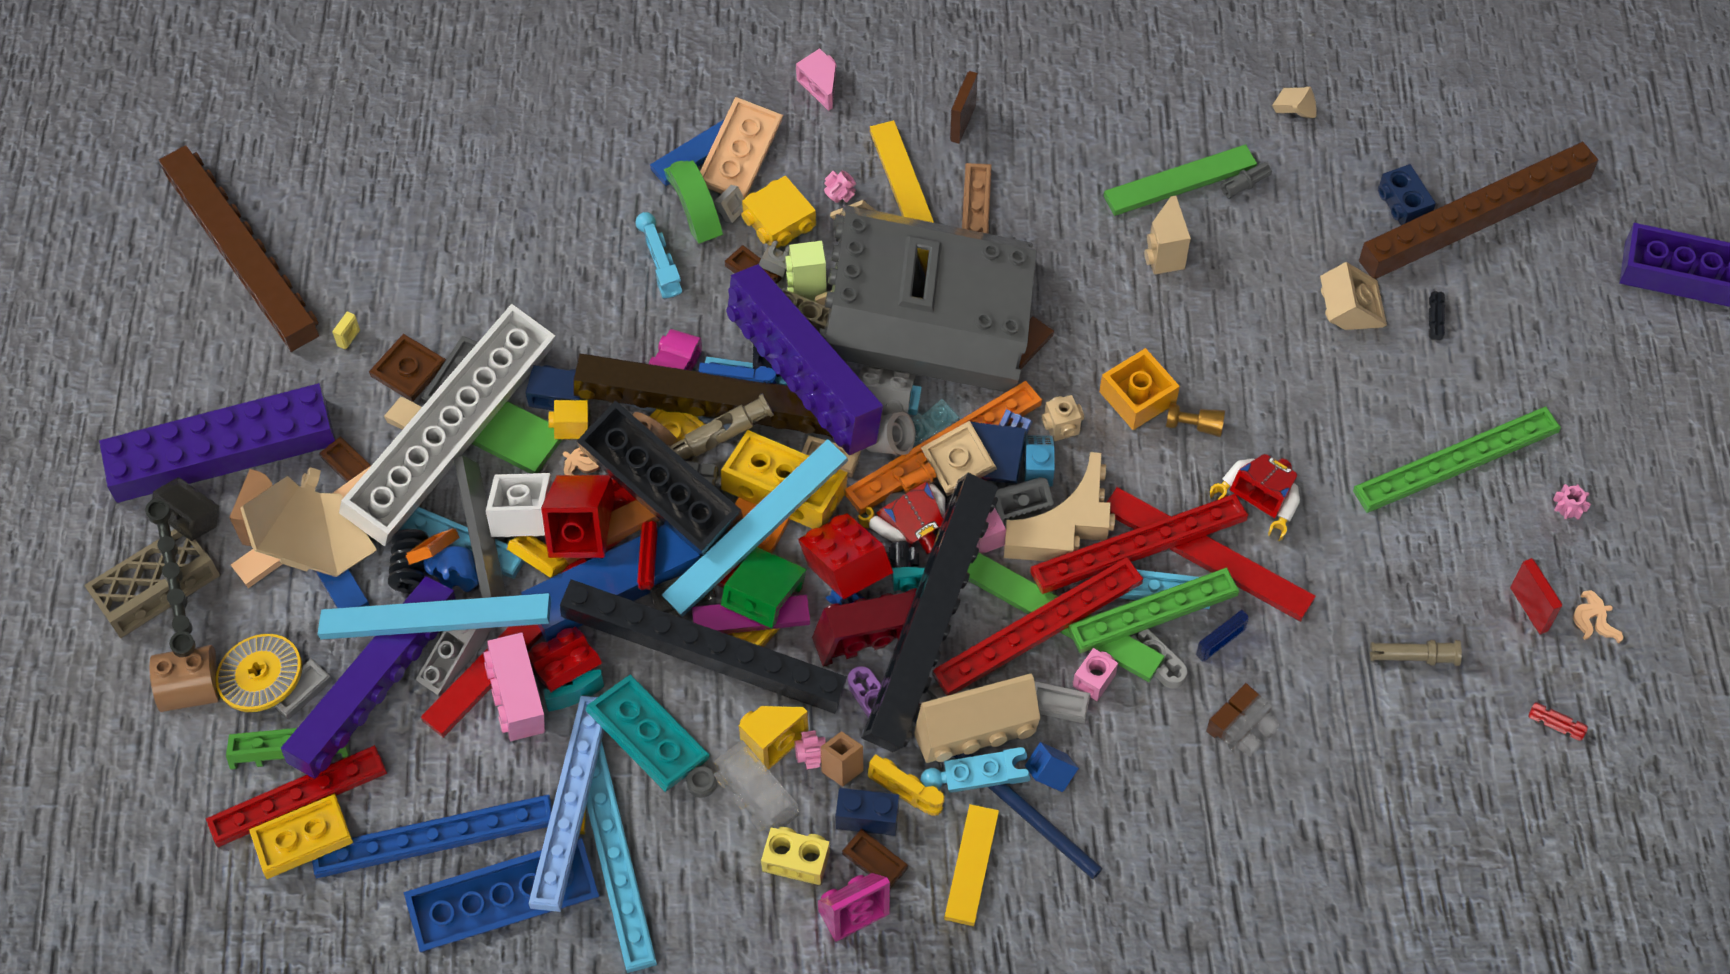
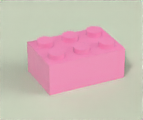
M523 633L487 641L488 651L483 652L487 677L491 681L494 704L499 706L497 707L498 719L502 734L508 732L511 742L545 733L544 712Z

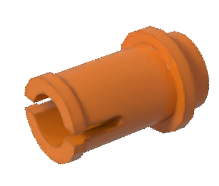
M929 462L925 465L921 463L918 469L900 477L899 481L905 492L908 493L925 482L931 484L937 475Z

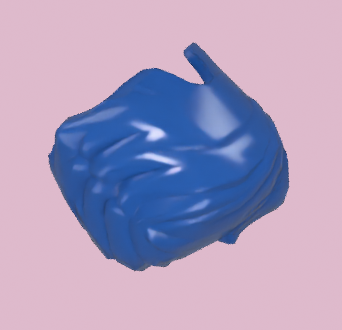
M446 547L435 556L424 560L426 572L437 577L442 585L450 589L454 586H459L464 592H470L479 584L473 552L466 547Z

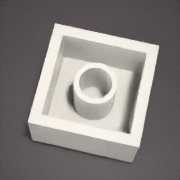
M550 473L494 475L486 507L491 537L545 535L541 507L552 486Z

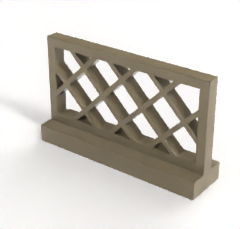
M182 524L171 531V536L174 541L183 535L186 537L184 546L178 547L177 554H180L177 564L183 573V578L180 581L181 590L187 597L218 578L220 574L208 554L204 552L186 526ZM158 540L84 585L120 638L171 607L167 600L169 592L168 582L165 578L160 580L164 566L162 554L158 563L147 562L149 556L154 553H160L157 546ZM187 555H199L195 560L185 564ZM128 569H136L133 578H122L123 573ZM144 569L155 570L152 579H141ZM104 584H112L108 594L95 592L96 589ZM119 585H130L127 595L116 594ZM138 586H149L142 593L135 595ZM113 601L124 602V604L109 612Z

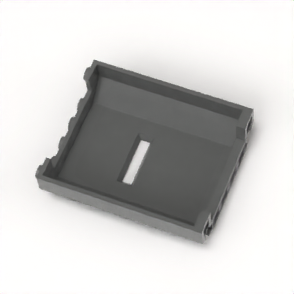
M844 205L841 215H835L833 230H835L834 238L839 243L834 245L831 261H835L836 264L835 268L830 269L828 284L832 285V292H827L825 307L829 308L828 320L825 328L819 329V333L844 361L992 390L1007 392L1014 388L1021 372L1019 368L1022 353L1025 354L1028 343L1036 250L1032 248L1033 244L1027 241ZM917 248L929 250L923 299L912 297Z

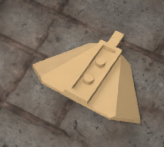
M312 467L308 469V474L304 473L302 475L301 487L290 477L286 476L240 508L252 548L256 552L280 559V563L303 571L312 569L337 577L377 551L367 533L339 514L341 500L343 499L341 494L315 492L321 470Z

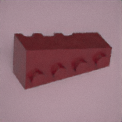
M917 588L895 595L887 593L879 598L869 600L861 598L849 604H831L824 608L812 636L822 666L833 664L832 658L845 655L846 659L858 656L857 652L864 648L872 646L875 651L885 648L893 639H898Z

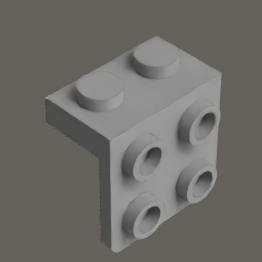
M869 365L863 366L858 377L883 405L882 415L895 412L908 414L911 391L916 375Z

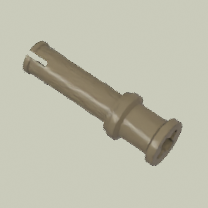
M1429 640L1426 644L1370 643L1372 651H1381L1370 652L1371 661H1426V664L1430 666H1435L1436 663L1461 665L1462 648L1460 640H1455L1454 643H1436L1435 640Z

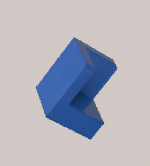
M1042 742L1038 744L1025 764L1026 769L1036 781L1060 792L1066 789L1079 769L1068 754Z

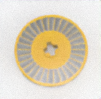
M260 634L244 639L232 647L221 660L216 672L217 691L227 705L239 711L258 712L274 707L292 693L302 674L300 653L291 641L279 635ZM262 669L260 671L261 674L259 676H256L258 674L257 671Z

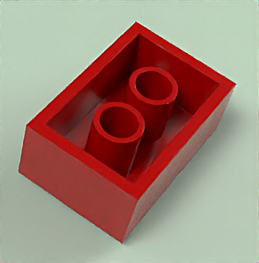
M848 513L838 515L831 522L819 528L811 529L806 535L798 538L808 567L843 600L893 573L884 545Z

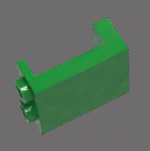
M756 547L725 583L721 606L772 629L777 623L780 608L794 591L800 592L802 590L807 569Z

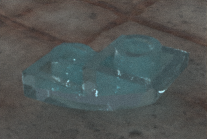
M943 399L922 416L918 413L912 418L916 433L913 448L960 420Z

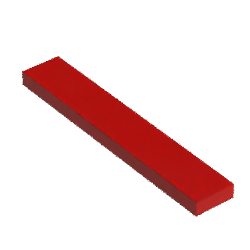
M374 745L330 764L315 779L304 775L205 819L216 846L220 847L250 834L249 829L333 794L336 796L381 777L387 774Z

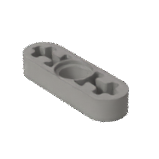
M1149 629L1138 632V639L1144 645L1157 649L1165 656L1164 661L1160 665L1161 668L1156 670L1154 676L1168 688L1175 689L1181 687L1187 675L1185 664ZM1169 670L1172 672L1179 671L1178 678L1176 676L1168 677Z

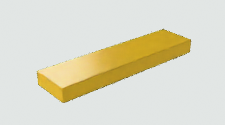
M969 804L944 916L946 921L969 926L975 925L999 810Z

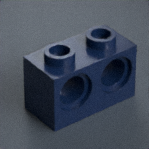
M1411 164L1382 174L1378 186L1379 196L1382 200L1386 201L1390 207L1392 217L1398 220L1400 225L1434 211L1436 203Z

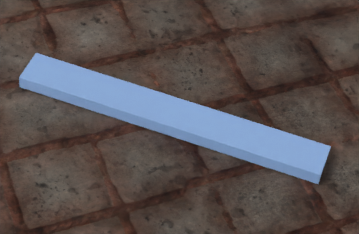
M580 697L529 900L530 909L561 912L604 734V729L585 711L587 705L598 697Z

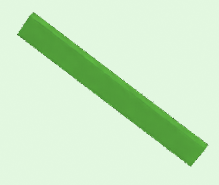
M1545 406L1356 485L1353 492L1366 513H1369L1559 433L1561 427Z
M978 553L977 558L972 564L970 563L967 571L970 573L969 582L1026 614L1035 611L1058 597L1051 592L1042 594L1037 584L981 553ZM1088 615L1087 617L1083 618L1082 620H1084V619H1086V618H1089V617H1092V615ZM1068 628L1060 632L1073 640ZM1130 636L1094 648L1099 652L1103 651L1110 654L1119 666L1147 682L1151 681L1165 657Z

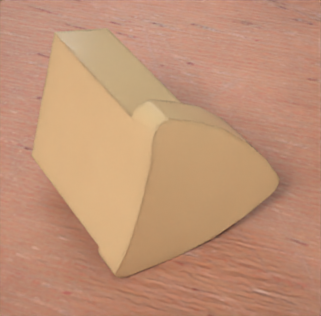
M1310 86L1305 88H1283L1272 105L1276 113H1297L1304 118L1316 117V101Z

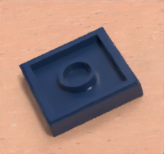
M971 422L996 466V470L983 476L981 479L1017 484L1026 429Z

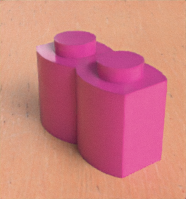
M670 329L666 336L663 335L658 346L659 352L655 357H651L649 364L692 371L702 352L701 338Z

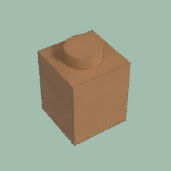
M842 731L821 746V772L842 787L864 771L863 745Z

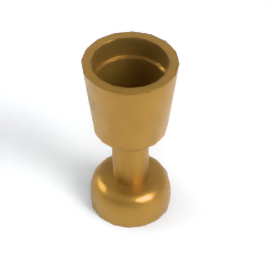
M1170 403L1166 427L1176 428L1178 422L1197 425V431L1221 437L1225 410L1200 409L1199 414L1180 412L1178 404Z

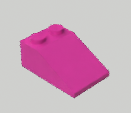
M874 873L865 877L864 875H859L851 879L846 887L840 890L831 889L821 896V899L818 900V911L835 942L890 914V882L887 877Z

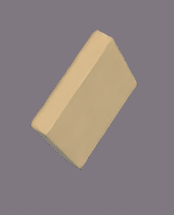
M970 421L921 447L947 496L954 492L958 479L969 472L982 478L996 470L995 464Z

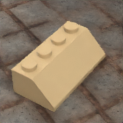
M1032 673L921 703L914 736L926 763L933 761L944 762L958 754H972L983 747H997L1012 739H1026L1036 732L1040 720Z

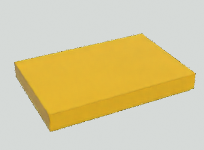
M335 794L249 829L266 879L353 843Z

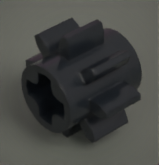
M895 542L889 547V552H886L892 568L919 566V553L915 552V547H912L908 542Z

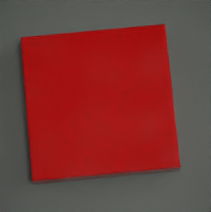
M1530 558L1523 561L1510 589L1539 635L1549 631L1563 604L1534 559Z

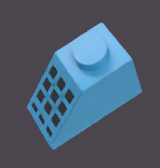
M1026 435L1024 442L1025 482L1041 477L1047 479L1049 487H1053L1055 471L1053 436Z

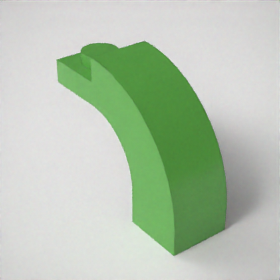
M693 160L677 161L671 164L670 167L665 168L666 179L674 187L680 198L690 232L698 243H702L723 235L712 197Z

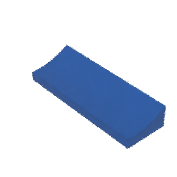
M664 524L657 528L654 586L650 590H641L638 587L637 578L641 536L607 551L604 558H592L522 591L521 595L550 594L551 610L549 624H538L546 642L557 637V634L564 629L583 626L561 617L560 603L570 579L635 601L678 580L700 559V555Z
M579 838L577 841L561 909L599 897L582 838ZM542 850L403 892L419 951H428L553 912L530 909L529 906Z

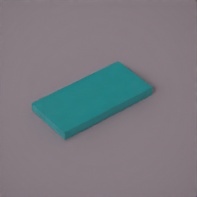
M631 674L586 707L585 711L664 792L684 779L695 767L701 766L709 759L710 754Z

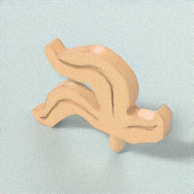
M580 447L571 454L566 451L563 452V456L567 458L565 460L564 475H573L576 468L586 474L595 472L600 468L589 457H583L585 454L581 451Z
M1592 590L1584 591L1581 597L1587 598L1588 604L1578 605L1573 614L1574 623L1584 633L1583 639L1587 640L1591 637L1594 630L1589 619L1597 616L1595 623L1596 631L1604 637L1614 638L1617 640V643H1621L1623 640L1622 632L1611 627L1606 622V611H1612L1613 607L1611 605L1604 606L1603 600Z

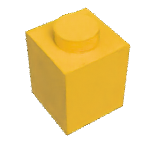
M554 400V411H549V428H554V439H579L588 429V400Z

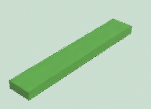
M1245 144L1105 190L1104 198L1113 215L1116 216L1170 198L1171 196L1237 176L1242 170L1248 171L1256 167L1257 162Z
M1224 568L1069 625L1068 630L1081 654L1236 597L1239 594V590L1228 569Z

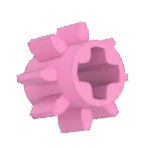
M833 170L825 178L826 182L824 184L827 187L824 191L832 201L838 203L843 199L847 203L855 195L856 189L853 187L856 185V182L846 171L842 170L837 174Z
M1564 484L1561 492H1556L1553 498L1555 502H1558L1554 510L1559 511L1564 516V519L1575 517L1579 520L1583 512H1587L1591 505L1589 502H1586L1589 492H1585L1578 484L1570 487Z
M815 730L801 732V740L794 741L797 762H805L806 769L821 767V746L826 743L825 737H817Z

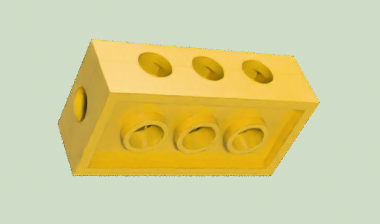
M747 430L721 469V490L758 505L809 456ZM839 469L788 519L812 529L827 524L845 495L848 472Z

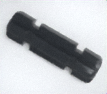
M1433 291L1429 297V338L1431 340L1440 341L1445 335V294L1442 291Z

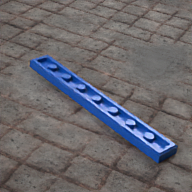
M550 795L353 837L352 844L312 860L314 875L317 879L548 827L552 812Z

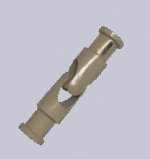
M762 393L759 395V399L746 406L740 405L710 423L686 434L685 438L668 446L684 460L694 455L698 457L718 444L752 428L753 423L762 418L774 416V413ZM732 423L728 430L723 426L724 424Z

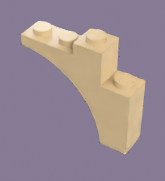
M1090 452L1088 467L1081 483L1063 503L1035 517L1006 521L1004 558L1048 561L1078 550L1080 539L1100 541L1107 539L1108 531H1114L1115 514H1110V503L1104 502L1105 488H1100V481H1105L1106 464H1101V453Z

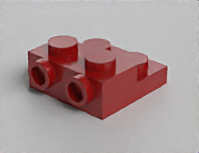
M576 626L560 631L554 639L539 643L528 652L533 673L550 692L602 664L598 653L588 644L584 634Z

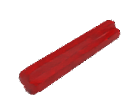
M645 521L641 526L637 578L638 587L641 590H650L654 586L658 531L655 521Z

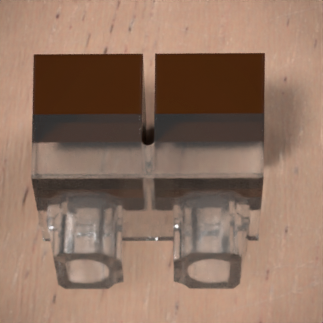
M1245 683L1229 699L1228 703L1226 702L1209 719L1206 732L1214 738L1217 736L1228 744L1229 749L1233 753L1239 749L1252 757L1262 745V741L1254 736L1253 733L1258 729L1266 737L1270 738L1279 729L1280 723L1270 713L1272 706Z

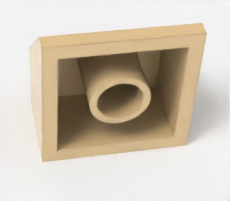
M1176 196L1169 198L1152 222L1151 233L1147 234L1148 249H1145L1144 252L1147 265H1151L1154 275L1185 269L1191 238Z
M1348 262L1320 276L1322 283L1321 293L1325 298L1327 308L1325 314L1329 322L1344 330L1383 328L1387 325L1376 279Z

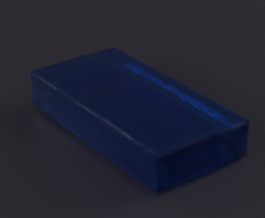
M1243 610L1232 616L1199 642L1196 656L1203 662L1245 631L1249 616Z

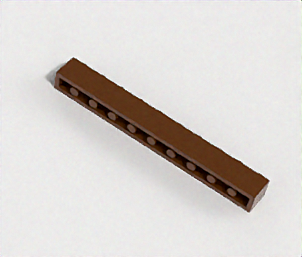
M1580 142L1364 242L1359 262L1372 278L1382 277L1591 179L1598 163V158L1584 142Z
M187 145L158 159L169 182L290 352L319 337L316 326L319 325L317 318L311 310L306 312L304 309L306 305L298 292L293 294L291 291L293 287L285 274L280 276L278 273L280 269L272 256L267 258L265 255L267 251L259 238L254 240L252 237L254 233L248 222H241L239 219L241 214L235 204H228L229 198L221 186L218 188L215 186L216 180L211 171L202 168L204 163L198 153L192 154Z

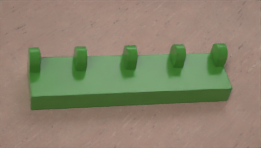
M297 728L229 734L226 758L230 770L237 769L238 763L255 761L257 767H264L265 760L285 759L281 747ZM349 742L336 753H342L343 759L350 756Z

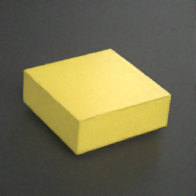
M347 311L332 331L338 347L346 350L359 333L360 328L356 316Z

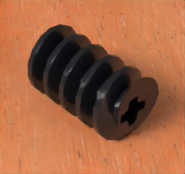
M405 529L396 532L392 536L393 545L391 546L392 555L390 556L391 565L389 566L388 584L395 591L411 594L425 578L423 574L425 571L424 560L409 564L406 558L409 551L429 538L428 534L422 530Z

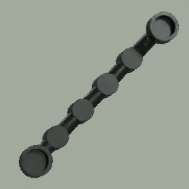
M153 499L146 505L145 512L148 519L152 523L157 524L160 539L157 546L164 559L162 573L168 582L169 592L167 600L174 614L172 627L175 634L171 637L169 645L176 656L188 657L194 652L196 644L191 636L192 624L188 617H186L185 612L188 600L180 585L183 573L175 558V555L178 553V547L171 536L168 522L171 510L165 500Z

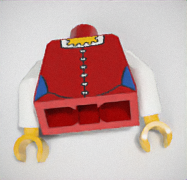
M1266 454L1256 459L1239 460L1222 478V484L1217 483L1210 488V498L1218 492L1222 493L1218 499L1227 497V490L1231 486L1230 491L1274 519L1277 516L1279 517L1278 521H1274L1270 525L1268 536H1270L1272 529H1280L1282 534L1278 541H1281L1287 531L1285 524L1287 521H1291L1300 503L1299 488L1294 483L1297 473L1292 470V465L1288 460L1281 458L1277 461Z
M925 482L877 512L878 516H875L871 507H867L866 513L869 517L863 518L858 515L859 523L864 528H871L882 537L894 543L904 541L913 544L919 541L926 554H929L936 540L933 531L941 526L945 516V496L935 484Z

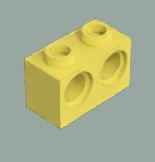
M771 827L761 859L762 871L821 886L830 854V841H826L824 837L817 834H809L808 836L797 834L796 831L788 827H779V829ZM779 846H786L790 849L785 854H777L774 851ZM808 853H815L819 858L810 862L806 861L804 856Z

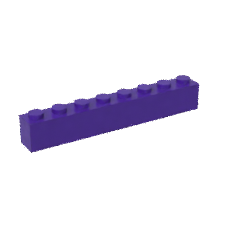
M425 576L403 604L456 600L454 590ZM439 631L375 636L283 744L281 750L286 763L314 779L321 771L326 770L334 755L340 748L342 749L348 744L353 732L358 726H362L366 722L372 709L385 699L387 691L394 683L401 680L406 668L412 661H416L420 657L422 649L430 640H433L438 635Z

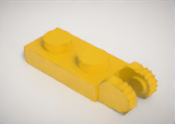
M876 754L869 762L867 774L870 779L893 794H899L901 799L924 813H928V815L936 816L939 813L941 814L945 796H943L941 791H938L934 786L925 787L916 776L912 774L907 775L898 769L891 760L881 758Z

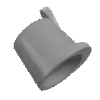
M904 412L881 415L877 443L866 449L872 453L908 454L915 443L916 433L912 418Z

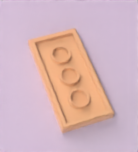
M735 97L700 171L708 189L722 194L730 185H735L739 187L742 195L746 198L783 120V115Z

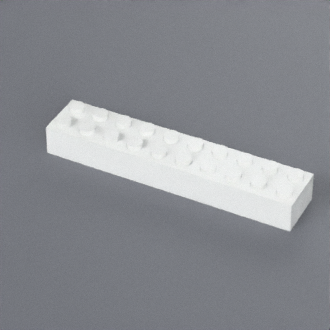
M511 304L341 500L339 514L380 544L386 546L392 539V536L398 532L454 465V459L461 456L531 374L533 365L537 366L552 348L555 335Z

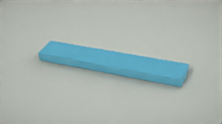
M420 507L414 511L398 530H422L431 537L434 534L454 528L457 530L460 538L447 547L460 546L472 551L468 527ZM495 539L501 572L503 575L515 579L525 561L507 550L508 544Z

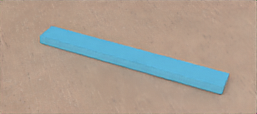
M827 439L662 594V597L683 617L847 463L848 458Z
M549 593L322 609L317 634L320 640L549 624L551 597Z
M601 742L586 805L626 971L630 973L656 966L657 962Z

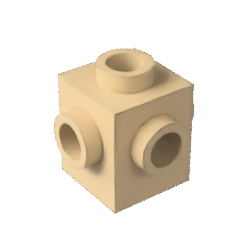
M1059 396L1046 402L1042 421L1045 429L1049 430L1050 435L1053 436V442L1079 435L1081 420H1084V413L1081 405H1076L1073 396Z

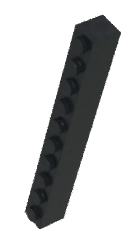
M969 472L957 481L861 737L892 753L906 747L911 739L912 731L909 730L911 723L917 719L921 707L919 703L921 696L927 692L931 684L932 678L929 677L931 669L937 665L941 657L939 647L950 632L951 625L948 624L950 617L956 613L961 600L958 596L960 590L964 589L968 583L970 573L967 571L970 563L972 564L978 556L979 548L977 544L979 538H982L988 529L989 523L986 522L988 514L994 510L998 498L995 497L998 486Z
M570 579L560 603L561 617L834 714L845 688L847 676Z

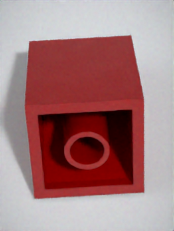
M556 475L541 507L548 558L605 557L611 512L615 502L612 477L609 475Z

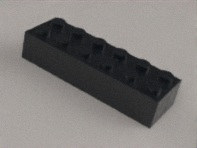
M616 400L576 441L585 455L701 557L743 519L741 509Z

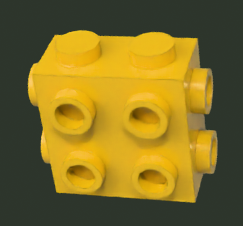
M786 175L778 180L771 181L763 189L749 194L742 200L743 212L741 215L744 222L748 226L752 225L763 244L767 243L768 246H771L773 241H777L776 249L788 245L792 239L810 232L816 226V210Z

